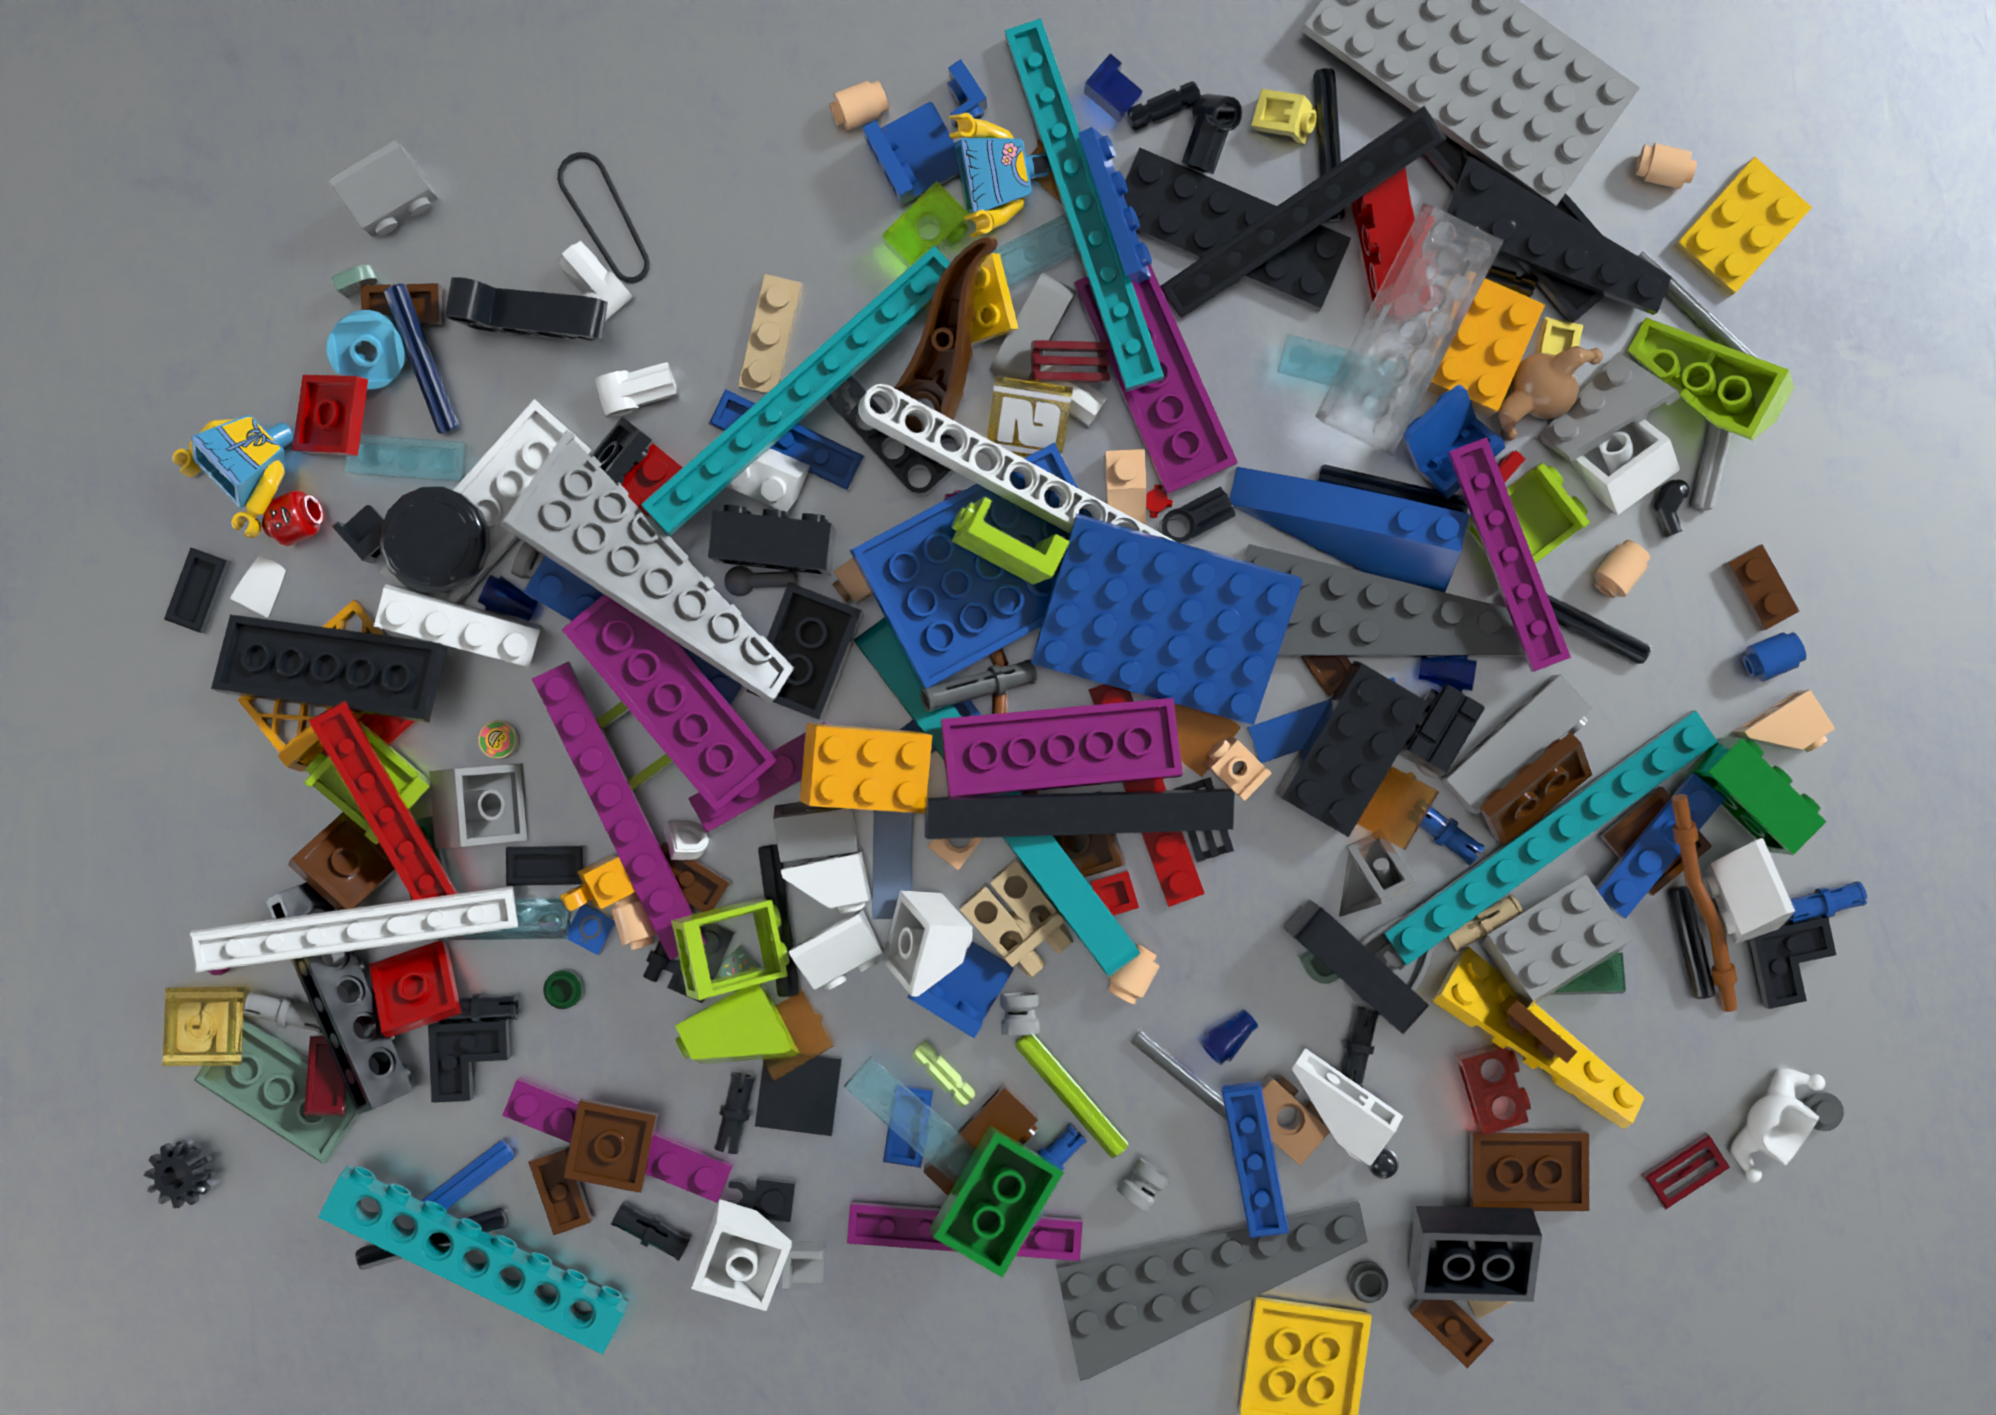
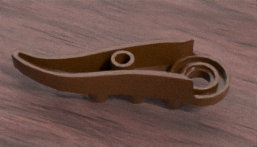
M993 236L982 237L971 243L944 270L935 288L920 342L906 370L894 387V389L918 402L923 398L929 399L933 403L935 411L953 421L959 404L964 397L963 390L966 383L968 366L973 357L971 341L972 324L976 316V310L973 306L975 280L982 263L997 247V240ZM906 416L905 425L907 429L913 433H921V421L915 416Z

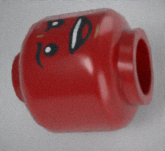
M294 490L272 499L263 514L262 528L269 538L274 539L281 545L291 546L318 534L323 521V511L316 498L307 495L305 492Z

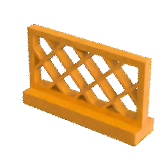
M355 599L322 626L344 630L345 622L356 613L363 621V633H370L371 631L372 634L386 636L381 628L374 626L375 621L360 602ZM241 696L238 702L280 753L277 756L287 768L303 772L307 767L306 765L324 750L311 725L307 726V721L315 717L308 716L309 705L300 704L299 715L282 714L283 702L274 701L273 714L260 713L253 704V701L257 698ZM353 712L357 721L364 715V713ZM266 719H272V725ZM281 720L298 721L297 736L288 744H285L279 737Z

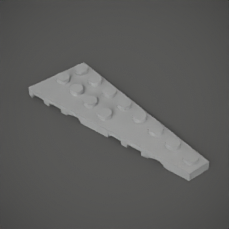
M566 430L504 518L501 526L771 703L794 668L763 635L759 636L740 616L742 613L734 604L730 605L713 587L715 584L707 576L704 578L687 560L689 556L650 515L647 517L628 497L629 493L622 485H617L601 469L602 464L594 456L590 457L574 440L575 436Z

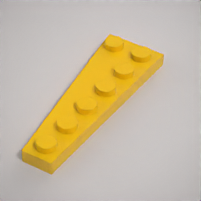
M1469 946L1459 953L1432 1000L1434 1003L1471 1028L1478 1025L1490 1033L1493 1043L1502 1049L1509 1046L1524 1056L1523 1063L1532 1069L1540 1067L1551 1074L1556 1085L1575 1095L1581 1102L1620 1128L1625 1129L1633 1124L1645 1098L1543 1009L1534 1004L1528 1010L1577 1051L1568 1063L1558 1056L1553 1061L1548 1059L1534 1047V1044L1538 1041L1535 1036L1528 1030L1523 1035H1520L1504 1021L1508 1013L1500 1005L1509 995L1519 1002L1520 1000L1502 974Z

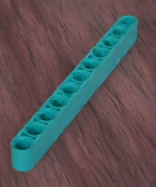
M883 617L855 638L854 642L910 717L915 719L920 730L932 735V745L934 744L935 750L944 760L940 721L944 718L962 716L953 705L935 709L931 712L925 710L920 697L922 686L886 618ZM1017 792V793L996 794V795H1021V794H1020L1019 792ZM1052 835L1002 837L1109 978L1141 954Z

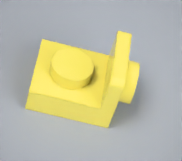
M1261 89L1251 126L1256 131L1291 136L1297 143L1306 144L1308 134L1315 128L1317 115L1315 107L1305 95Z

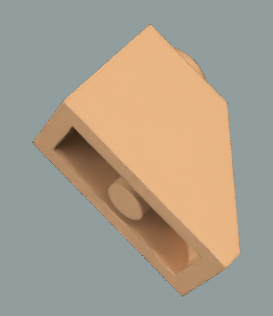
M1145 449L1105 451L1106 504L1146 525Z
M1808 689L1795 691L1734 730L1733 733L1737 738H1743L1744 740L1749 738L1757 743L1789 750L1805 749L1806 752H1810L1823 745L1827 741L1825 735L1833 731L1835 727L1812 691Z

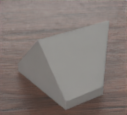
M1382 830L1347 847L1349 853L1339 917L1382 904L1417 886L1414 878Z

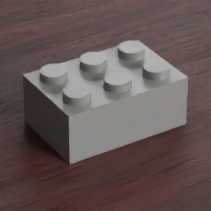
M1585 874L1489 933L1481 945L1522 1005L1528 1009L1623 950L1632 939Z

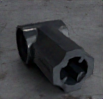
M1206 93L1198 97L1193 105L1192 115L1195 125L1181 162L1190 168L1214 174L1229 131L1234 130L1242 119V106L1234 97Z
M1220 486L1180 508L1170 510L1160 521L1157 531L1176 542L1186 544L1199 535L1234 518L1236 514L1227 493ZM1173 519L1183 522L1186 527V535L1180 538L1172 536L1168 532L1167 522Z

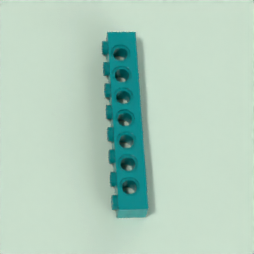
M347 1165L339 1175L318 1218L602 1355L604 1354L625 1313L628 1303L627 1300L622 1299L623 1296L619 1291L608 1286L600 1288L587 1282L588 1279L585 1275L576 1270L567 1269L565 1271L552 1265V1260L541 1253L532 1252L529 1254L517 1248V1243L506 1236L496 1235L494 1237L481 1231V1225L468 1218H461L459 1220L447 1214V1210L436 1202L425 1201L424 1203L412 1197L411 1192L401 1185L394 1183L387 1185L375 1179V1174L360 1166L352 1168ZM371 1198L375 1200L379 1206V1211H367L362 1206L361 1199ZM397 1216H409L414 1221L415 1228H402L397 1222ZM437 1232L444 1233L449 1237L451 1244L448 1246L436 1244L432 1234ZM479 1250L485 1255L486 1261L475 1263L469 1259L467 1252ZM514 1267L519 1270L522 1278L510 1280L505 1277L502 1269ZM549 1284L555 1288L557 1294L553 1297H545L538 1291V1286ZM577 1301H584L591 1306L592 1311L587 1314L578 1313L572 1304Z

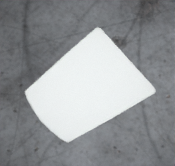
M258 556L230 596V599L268 618L286 570L277 562Z

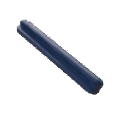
M404 283L389 286L384 289V294L436 431L439 434L453 431L458 428V422L407 287Z

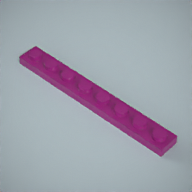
M568 661L532 678V681L669 960H673L679 957L671 920L693 915L592 706ZM700 929L701 936H702V941H703V945H704V944H706V939H705V937H704V935H703V933H702V931H701V929Z

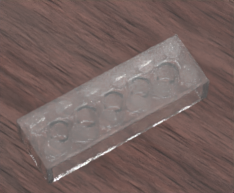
M1423 203L1315 416L1324 424L1393 456L1504 241L1434 206Z

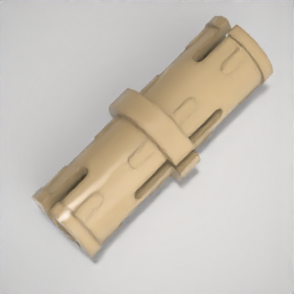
M1510 894L1507 898L1482 911L1446 938L1452 949L1457 953L1485 936L1487 937L1489 933L1523 913V909L1515 896Z

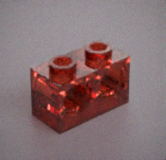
M1493 1043L1454 1055L1473 1120L1479 1132L1487 1135L1529 1122L1526 1110H1530L1531 1105L1525 1088L1518 1087L1515 1073L1520 1072L1513 1050H1507V1047L1502 1049ZM1489 1059H1496L1498 1069L1495 1075L1490 1078H1483L1481 1074L1483 1063ZM1506 1096L1509 1100L1507 1111L1501 1115H1494L1492 1111L1494 1101L1499 1097Z

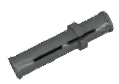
M1030 659L1004 667L993 665L982 673L933 685L927 689L922 687L920 697L925 710L931 712L935 709L993 694L998 697L1005 695L1006 690L1035 684L1037 673Z

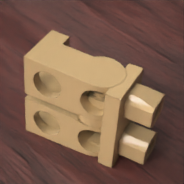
M1014 858L989 880L992 887L1013 910L1011 913L986 883L959 906V910L1004 957L1011 967L1017 965L1021 971L1032 978L1046 965L1045 961L1034 950L1035 947L1046 940L1059 954L1073 943V939L1063 924L1065 923L1064 918L1018 860Z

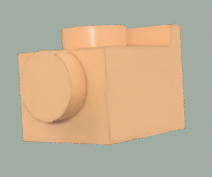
M1232 736L1227 740L1221 739L1210 749L1208 753L1210 758L1204 763L1229 789L1235 791L1236 796L1244 801L1272 774L1239 740ZM1242 761L1243 766L1234 774L1232 771L1234 763Z

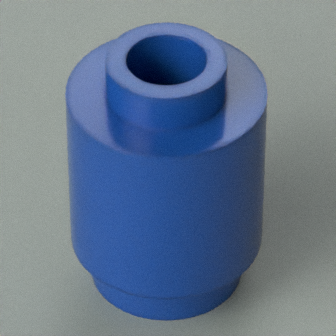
M1781 632L1746 648L1747 655L1743 657V663L1748 674L1752 678L1757 677L1760 681L1764 682L1798 668L1800 662L1806 660V651L1796 633L1786 634Z

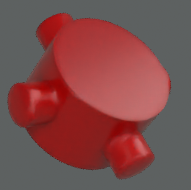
M1155 484L1154 489L1147 493L1146 509L1150 512L1151 518H1157L1158 513L1162 512L1166 507H1172L1173 500L1168 499L1166 493L1162 491V485Z

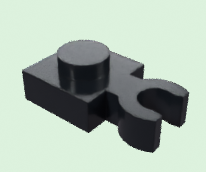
M757 1177L755 1188L750 1187L742 1179H732L728 1184V1188L739 1189L742 1192L743 1198L739 1201L728 1200L727 1202L743 1207L752 1206L753 1210L758 1211L767 1220L790 1223L796 1181Z

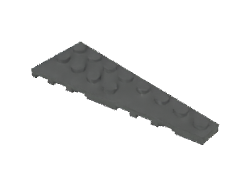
M1251 544L1247 546L1244 561L1299 576L1303 580L1278 656L1525 657L1506 607Z
M1354 1201L1288 1215V1234L1250 1238L1246 1224L1056 1265L1080 1381L1090 1379L1368 1242L1360 1203Z

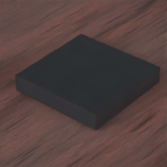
M799 1052L794 1057L763 1059L755 1127L832 1136L842 1057Z

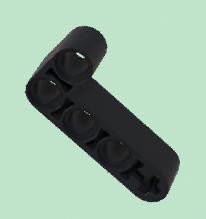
M451 277L445 317L467 327L488 332L602 342L608 302L588 296L494 288L477 280Z
M850 376L840 385L842 388L850 386L848 389L849 394L856 403L852 410L849 403L840 396L836 400L834 399L837 395L835 391L826 398L831 408L911 495L926 497L955 473V471L905 444L902 456L897 459L886 457L883 453L884 446L887 442L895 439L875 428L863 430L858 426L857 422L860 417L858 412L859 401L867 391L854 377ZM870 398L872 410L878 414H886L876 401ZM947 434L941 435V445L953 443L957 446L952 436ZM922 468L930 473L931 479L925 487L917 488L910 484L909 476L912 471Z
M1310 899L1284 927L1292 937L1322 961L1401 1034L1404 1035L1429 1007L1415 991L1336 919Z

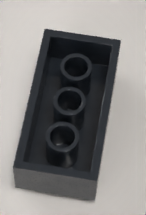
M1354 660L1303 749L1300 750L1275 793L1285 801L1349 838L1429 702L1367 665Z

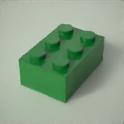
M1718 738V742L1706 750L1686 771L1689 774L1699 776L1724 797L1725 800L1721 806L1755 840L1763 838L1769 852L1794 855L1827 822L1818 813L1821 810L1820 806L1804 793L1799 795L1790 786L1793 782L1791 777L1776 765L1772 768L1762 758L1765 754L1764 751L1753 740L1749 738L1745 740L1743 738Z
M989 1126L929 1230L933 1238L1003 1278L1064 1172L1053 1162Z

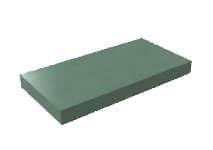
M242 1014L235 1015L233 1019L232 1051L218 1052L217 1043L210 1054L241 1055V1061H206L194 1081L322 1164L329 1160L358 1115L347 1091L345 1116H305L304 1106L308 1057Z

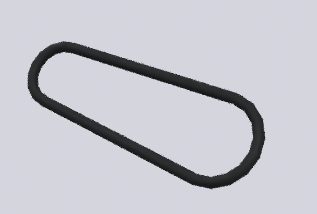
M588 152L570 154L562 161L558 169L557 180L561 191L614 274L624 282L634 283L640 281L649 271L650 260L604 164L598 157ZM588 158L599 167L643 257L644 268L637 276L627 277L619 271L566 188L563 181V171L572 160Z

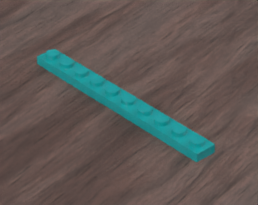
M1042 19L1006 29L1005 38L1044 152L1047 155L1048 163L1126 392L1164 380V374L1132 281L1126 276L1078 134L1080 130Z
M933 246L641 505L644 510L669 536L675 533L930 306L937 283L944 270L950 264L948 259Z
M1696 710L1690 711L1383 931L1382 935L1401 962L1406 966L1711 748L1718 742L1698 712Z

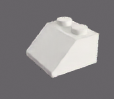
M1645 419L1637 424L1631 422L1612 434L1610 440L1570 462L1594 496L1617 515L1680 470L1671 440Z
M1763 838L1755 840L1710 863L1704 872L1703 884L1710 898H1715L1720 910L1719 915L1724 923L1726 935H1731L1734 944L1778 930L1795 912Z
M863 851L853 852L849 856L840 858H825L804 864L791 865L781 870L783 879L829 909L839 907L840 914L863 909L865 906L864 901H868L872 897Z
M900 890L882 961L910 996L918 997L963 963L966 949L972 942V926L942 893Z
M862 909L795 945L789 951V954L814 990L823 985L825 990L828 991L846 981L844 976L846 972L857 967L861 973L880 963L878 955L883 953L885 949Z
M719 1199L694 1266L691 1289L767 1311L791 1249L792 1241L758 1211Z

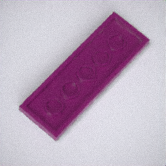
M1151 264L1148 265L1151 275L1150 279L1138 284L1133 280L1131 281L1162 368L1164 380L1126 392L1086 276L1075 281L1073 285L1098 342H1109V350L1107 351V358H1110L1109 367L1166 495L1237 465L1238 461Z
M604 594L561 629L715 812L719 811L777 762L675 640Z
M1173 698L944 718L940 721L948 797L1007 794L1176 778L1183 775Z

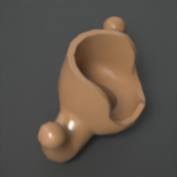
M1573 346L1557 355L1537 353L1523 359L1519 363L1511 381L1512 394L1505 400L1498 411V418L1502 427L1500 435L1503 440L1511 441L1516 438L1517 430L1514 426L1527 414L1549 420L1559 418L1567 413L1575 404L1579 393L1578 380L1574 372L1585 362H1589L1592 365L1599 364L1603 359V352L1598 348L1588 350L1580 346Z

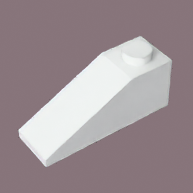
M1305 1048L1293 1066V1072L1336 1142L1352 1158L1362 1160L1371 1166L1396 1132L1403 1116Z

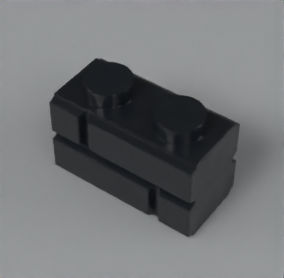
M1443 684L1437 691L1431 688L1427 692L1424 700L1429 702L1400 752L1408 759L1424 766L1438 776L1447 774L1485 709L1482 704L1465 696L1464 693L1449 684Z

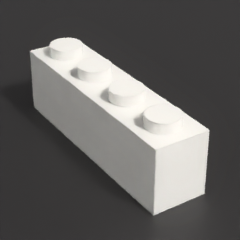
M386 584L383 589L374 622L375 627L442 643L443 645L530 667L540 632V625L390 584Z

